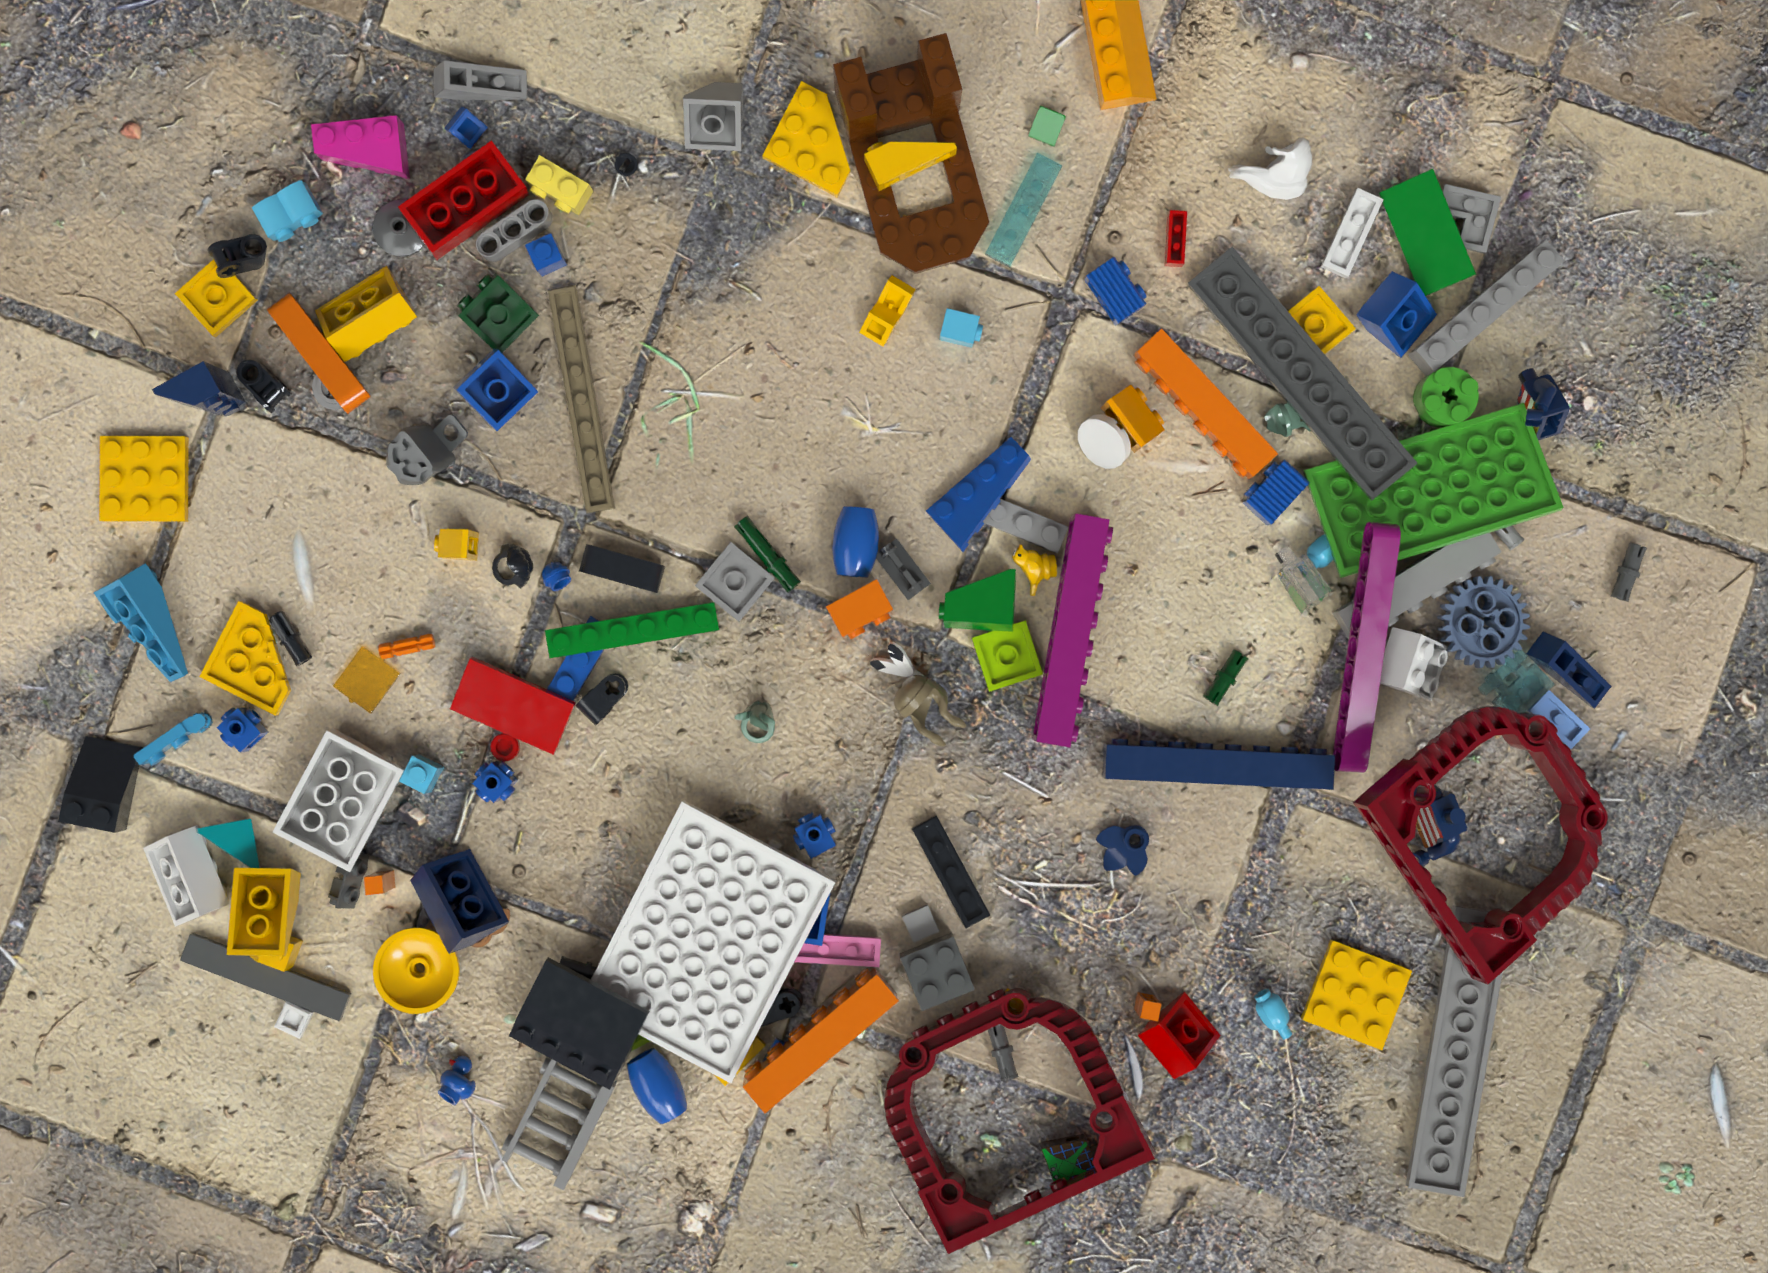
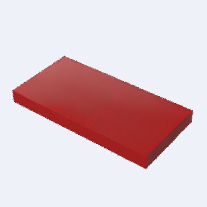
M471 657L450 710L554 755L576 702L475 657Z

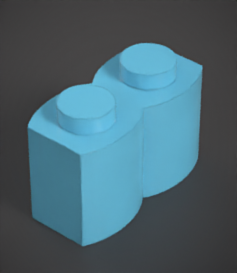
M302 180L288 185L277 194L265 198L252 207L267 237L279 242L291 238L294 235L293 231L301 226L303 228L313 226L319 221L318 217L323 214L308 185Z

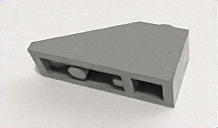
M444 60L434 68V97L454 100L527 99V72L520 69Z

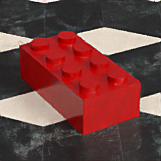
M491 140L399 205L398 208L434 258L439 260L529 194L525 184Z

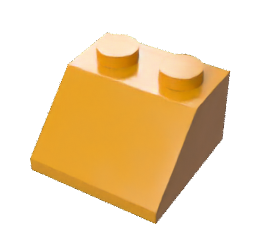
M1129 385L1106 401L1101 409L1106 416L1118 422L1116 425L1120 430L1124 428L1128 434L1131 449L1135 453L1165 429L1162 427L1164 421L1156 410L1151 412L1145 404L1148 400L1141 389L1138 387L1134 389L1132 385Z

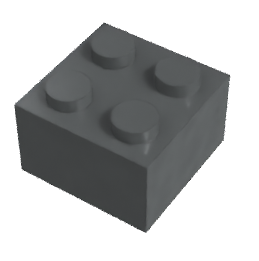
M952 932L900 953V959L921 1011L975 990Z

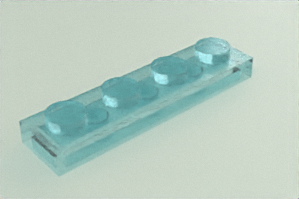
M1039 153L1036 154L985 253L986 256L1009 268L1011 267L1062 168L1061 164Z

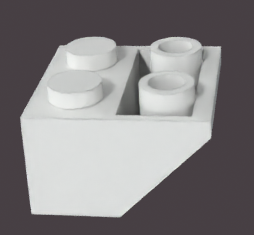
M1392 627L1384 652L1380 683L1432 701L1433 695L1439 686L1442 668L1447 662L1448 652L1446 649L1448 646L1422 634Z

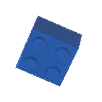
M495 348L453 387L496 431L538 393L535 387Z

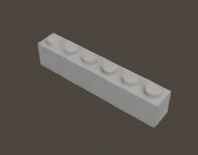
M1547 239L1541 242L1424 340L1408 356L1425 376L1435 372L1565 262V260Z
M1486 533L1437 548L1396 573L1388 627L1398 622L1399 618L1397 616L1406 610L1410 614L1423 606L1422 601L1429 596L1435 599L1447 592L1446 586L1455 581L1456 584H1459L1472 576L1470 571L1478 566L1480 569H1484L1496 562L1494 557L1500 554L1501 550L1492 535ZM1354 599L1332 612L1348 640Z

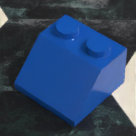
M1392 271L1361 307L1356 316L1370 334L1394 354L1402 358L1437 316V313L1417 282Z

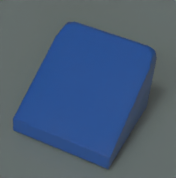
M461 107L444 129L471 149L488 127L469 110Z

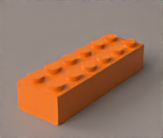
M875 967L871 971L866 968L855 977L856 982L851 988L847 989L845 986L832 997L834 999L833 1003L827 1008L822 1005L811 1014L812 1019L807 1025L803 1026L801 1023L789 1033V1040L784 1045L778 1042L767 1051L768 1056L764 1062L760 1063L756 1060L744 1071L746 1074L744 1075L743 1088L764 1114L899 1002L897 993Z

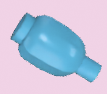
M1325 534L1316 539L1307 549L1306 556L1309 561H1306L1305 564L1311 569L1313 566H1315L1314 570L1318 567L1324 568L1333 561L1330 545Z
M1269 989L1258 992L1254 996L1257 1001L1255 1008L1263 1023L1269 1029L1277 1030L1283 1040L1292 1036V1032L1287 1025L1289 1012L1280 996L1271 993Z

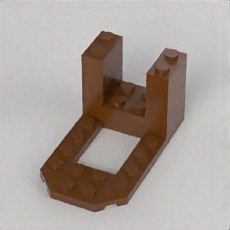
M947 33L918 40L917 60L866 74L862 57L833 64L835 95L880 255L904 266L905 269L914 274L970 259L980 238L989 225V219L959 115L963 89ZM932 124L937 143H955L957 147L956 155L942 161L954 203L900 217L892 187L889 186L881 191L878 190L864 161V154L868 152L867 149L870 146L879 142L878 138Z

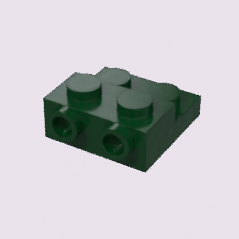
M497 273L492 277L486 274L476 285L479 290L472 297L467 294L459 301L456 306L460 310L456 314L492 349H498L503 353L539 315Z

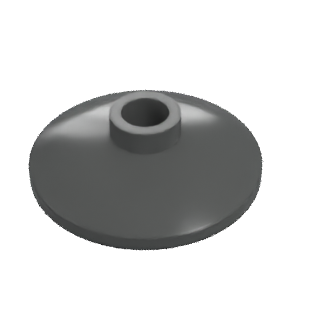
M395 200L385 204L377 212L373 221V235L377 244L388 254L397 257L413 255L425 245L398 208L399 205L407 200ZM397 222H403L404 224L403 229L400 231H396L394 228Z

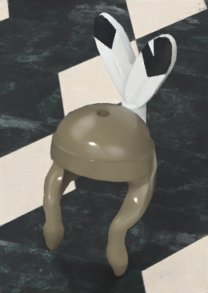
M890 642L888 653L892 660L881 657L873 658L870 661V665L884 673L908 677L896 692L894 698L896 710L903 718L910 716L915 728L921 735L929 738L932 743L944 747L946 743L938 734L925 728V719L932 698L938 704L941 716L951 725L965 728V722L947 711V691L936 681L914 669L904 649L897 643Z

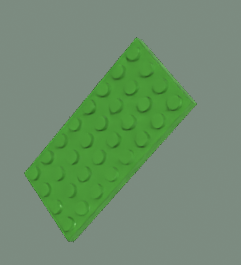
M1518 404L1399 441L1415 459L1417 464L1372 501L1337 460L1304 470L1303 474L1310 482L1308 488L1325 537L1330 545L1339 577L1342 578L1358 573L1363 532L1368 522L1399 525L1401 539L1398 560L1561 511L1564 507L1533 426H1525L1527 414L1525 404Z

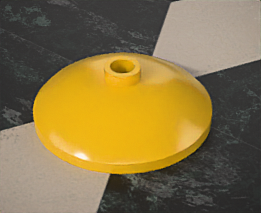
M421 927L407 928L390 936L379 948L373 964V979L380 996L393 1008L409 1014L427 1013L443 1005L454 993L460 976V964L457 953L449 954L436 931ZM417 963H422L425 966L423 973L417 971Z

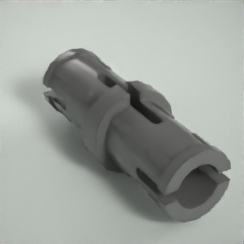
M1634 543L1628 544L1622 566H1618L1617 572L1619 574L1610 597L1629 602L1635 580L1641 574L1639 569L1647 547H1641V545Z
M999 1024L988 1029L993 1047L991 1054L992 1057L996 1058L1001 1081L1019 1077L1011 1053L1014 1051L1013 1046L1009 1045L1004 1026Z

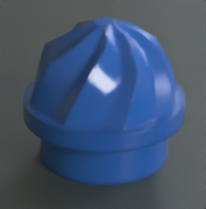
M551 562L542 571L543 583L546 587H550L552 591L561 590L571 582L570 570L560 562Z

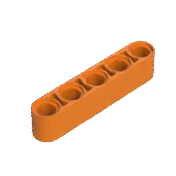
M290 292L267 309L274 321L347 414L371 397Z

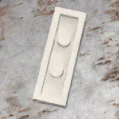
M1360 188L1355 190L1321 264V268L1343 278L1349 277L1383 202L1382 198Z

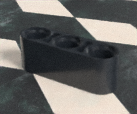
M588 544L585 546L579 572L654 593L659 591L665 570L664 565Z

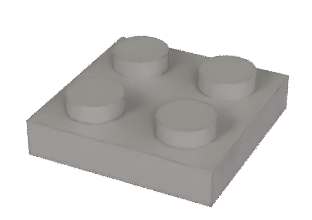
M730 542L695 587L740 622L775 578Z

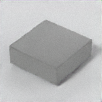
M928 904L902 915L913 943L939 932Z

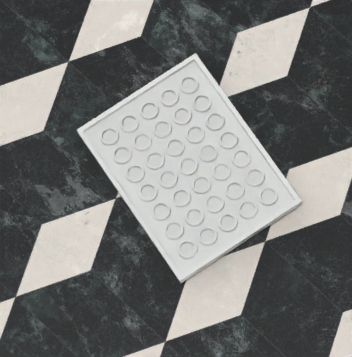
M683 800L591 980L650 1011L639 1035L732 1083L837 880Z

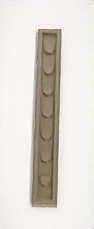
M572 285L549 289L548 295L586 513L615 509L577 286Z

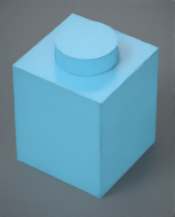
M947 308L939 340L972 348L974 341L980 342L983 325L978 324L980 316Z
M420 754L413 755L399 782L423 794L430 793L444 766Z

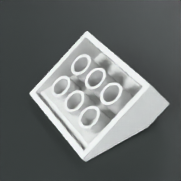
M334 728L326 730L273 833L351 872L396 788L404 769Z

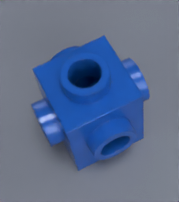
M233 707L221 717L223 722L216 727L222 733L220 735L221 739L229 747H235L240 753L248 752L269 733L260 723L262 720L260 715L252 708L247 709L246 707L237 709Z
M495 761L491 762L490 765L485 762L474 774L477 779L472 784L477 788L475 792L481 799L486 802L491 800L495 803L501 799L506 801L516 790L513 785L518 779L513 775L515 773L514 770L505 762L499 763ZM491 777L497 780L495 788L488 783Z
M811 812L798 819L799 825L795 827L797 833L793 835V838L800 850L806 849L810 859L836 846L837 843L832 835L836 830L829 817L823 818L821 813L815 816ZM815 829L820 835L812 837L809 831Z

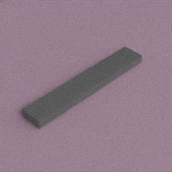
M195 933L189 935L180 961L331 1019L342 1020L352 993L292 970L280 971L258 963L250 956L226 955L227 945Z

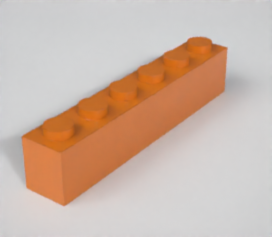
M1162 328L1133 355L1137 359L1135 361L1137 367L1145 374L1149 372L1156 379L1154 384L1164 395L1169 393L1175 400L1173 403L1175 408L1182 415L1188 414L1195 421L1192 424L1193 427L1202 436L1206 434L1214 442L1212 444L1214 450L1222 457L1226 455L1233 462L1231 467L1241 478L1244 476L1248 479L1254 477L1278 455L1273 447Z

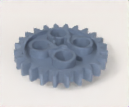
M1481 576L1473 577L1472 581L1470 579L1463 581V587L1460 585L1453 586L1456 595H1445L1450 603L1440 604V607L1446 613L1445 615L1437 616L1438 619L1444 621V625L1437 629L1439 631H1446V635L1440 639L1441 642L1449 641L1451 643L1446 651H1457L1455 660L1465 658L1464 665H1472L1474 663L1475 668H1483L1484 664L1486 668H1494L1495 662L1497 665H1504L1505 658L1514 659L1515 656L1512 650L1523 649L1518 641L1528 639L1522 634V630L1530 629L1529 625L1523 623V619L1530 617V614L1522 613L1521 611L1527 604L1517 602L1521 593L1511 594L1512 584L1503 587V579H1496L1493 582L1492 576L1484 577L1483 580ZM1479 596H1482V598L1484 599V606L1482 609H1480L1477 604V599ZM1465 606L1472 614H1469L1465 611ZM1501 613H1504L1506 617V623L1504 626H1502L1499 621V616ZM1464 618L1468 622L1466 632L1461 628V622ZM1496 631L1502 633L1503 637L1501 638V636ZM1486 635L1490 639V646L1487 649L1483 644V639Z

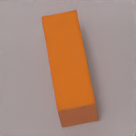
M394 870L379 871L365 876V895L383 894L396 888Z
M1137 992L1134 1010L1138 1016L1143 1019L1158 1021L1161 1002L1155 995Z

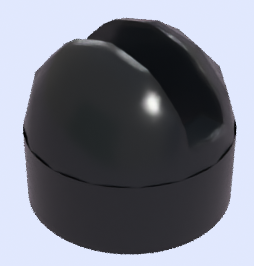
M622 153L615 159L614 168L619 175L628 177L637 170V160L632 154ZM628 158L632 162L623 173L619 168Z

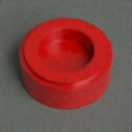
M505 733L498 734L491 742V753L499 761H510L519 754L520 742L518 739Z

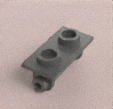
M897 538L877 553L876 559L907 600H910L931 584Z
M360 853L351 872L337 866L336 872L344 876L343 879L334 877L330 893L328 894V898H330L329 903L336 905L335 908H355L360 896L362 880L368 869L370 854Z

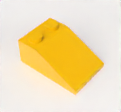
M234 868L226 955L286 956L299 902L300 872L293 869Z

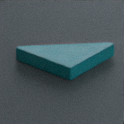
M251 819L196 828L198 834L249 868H260Z

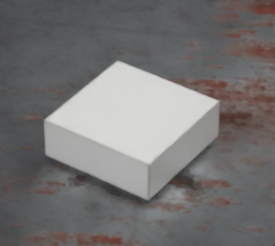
M286 1001L274 1027L300 1039L303 1037L314 1012Z

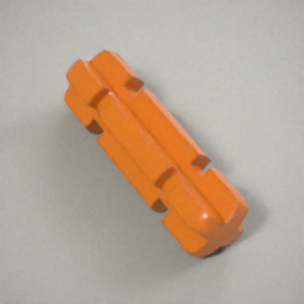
M433 634L420 635V638L415 636L393 641V644L391 642L378 645V651L382 659L392 658L394 655L401 656L420 652V649H434L435 639Z

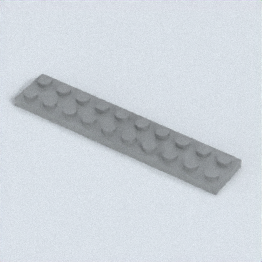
M1454 905L1452 908V912L1457 920L1463 922H1484L1485 916L1489 912ZM1448 942L1446 943L1406 1186L1413 1189L1465 1197L1502 973L1488 985L1472 979Z

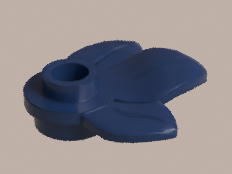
M1130 825L1124 829L1119 826H1110L1097 835L1096 841L1107 848L1103 857V867L1106 871H1115L1127 866L1129 871L1137 876L1144 870L1148 861L1145 849L1149 844V835L1143 827ZM1132 834L1139 835L1138 843H1130L1129 838Z

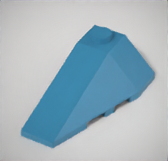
M146 563L94 592L109 617L116 624L121 621L131 632L128 637L134 643L139 642L147 649L148 659L170 682L188 674L162 587L158 582L156 574L153 570L149 569Z

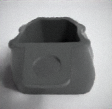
M448 415L435 429L427 424L403 428L388 445L386 456L387 468L396 475L398 481L403 485L424 484L437 473L455 464V456L452 451L467 438L468 432L454 415ZM448 424H452L458 429V437L454 441L449 440L445 436L444 431Z

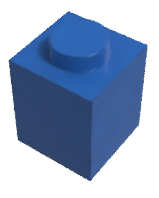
M551 233L525 245L537 272L542 277L567 266L560 247Z

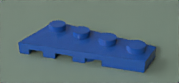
M1010 437L926 510L927 514L955 545L964 552L969 545L968 541L975 532L978 533L984 525V519L1001 502L1000 498L1006 489L1012 487L1031 461L1030 456Z

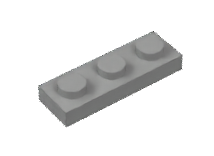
M1000 499L1001 502L995 510L992 509L983 521L988 526L1054 553H1058L1068 526Z

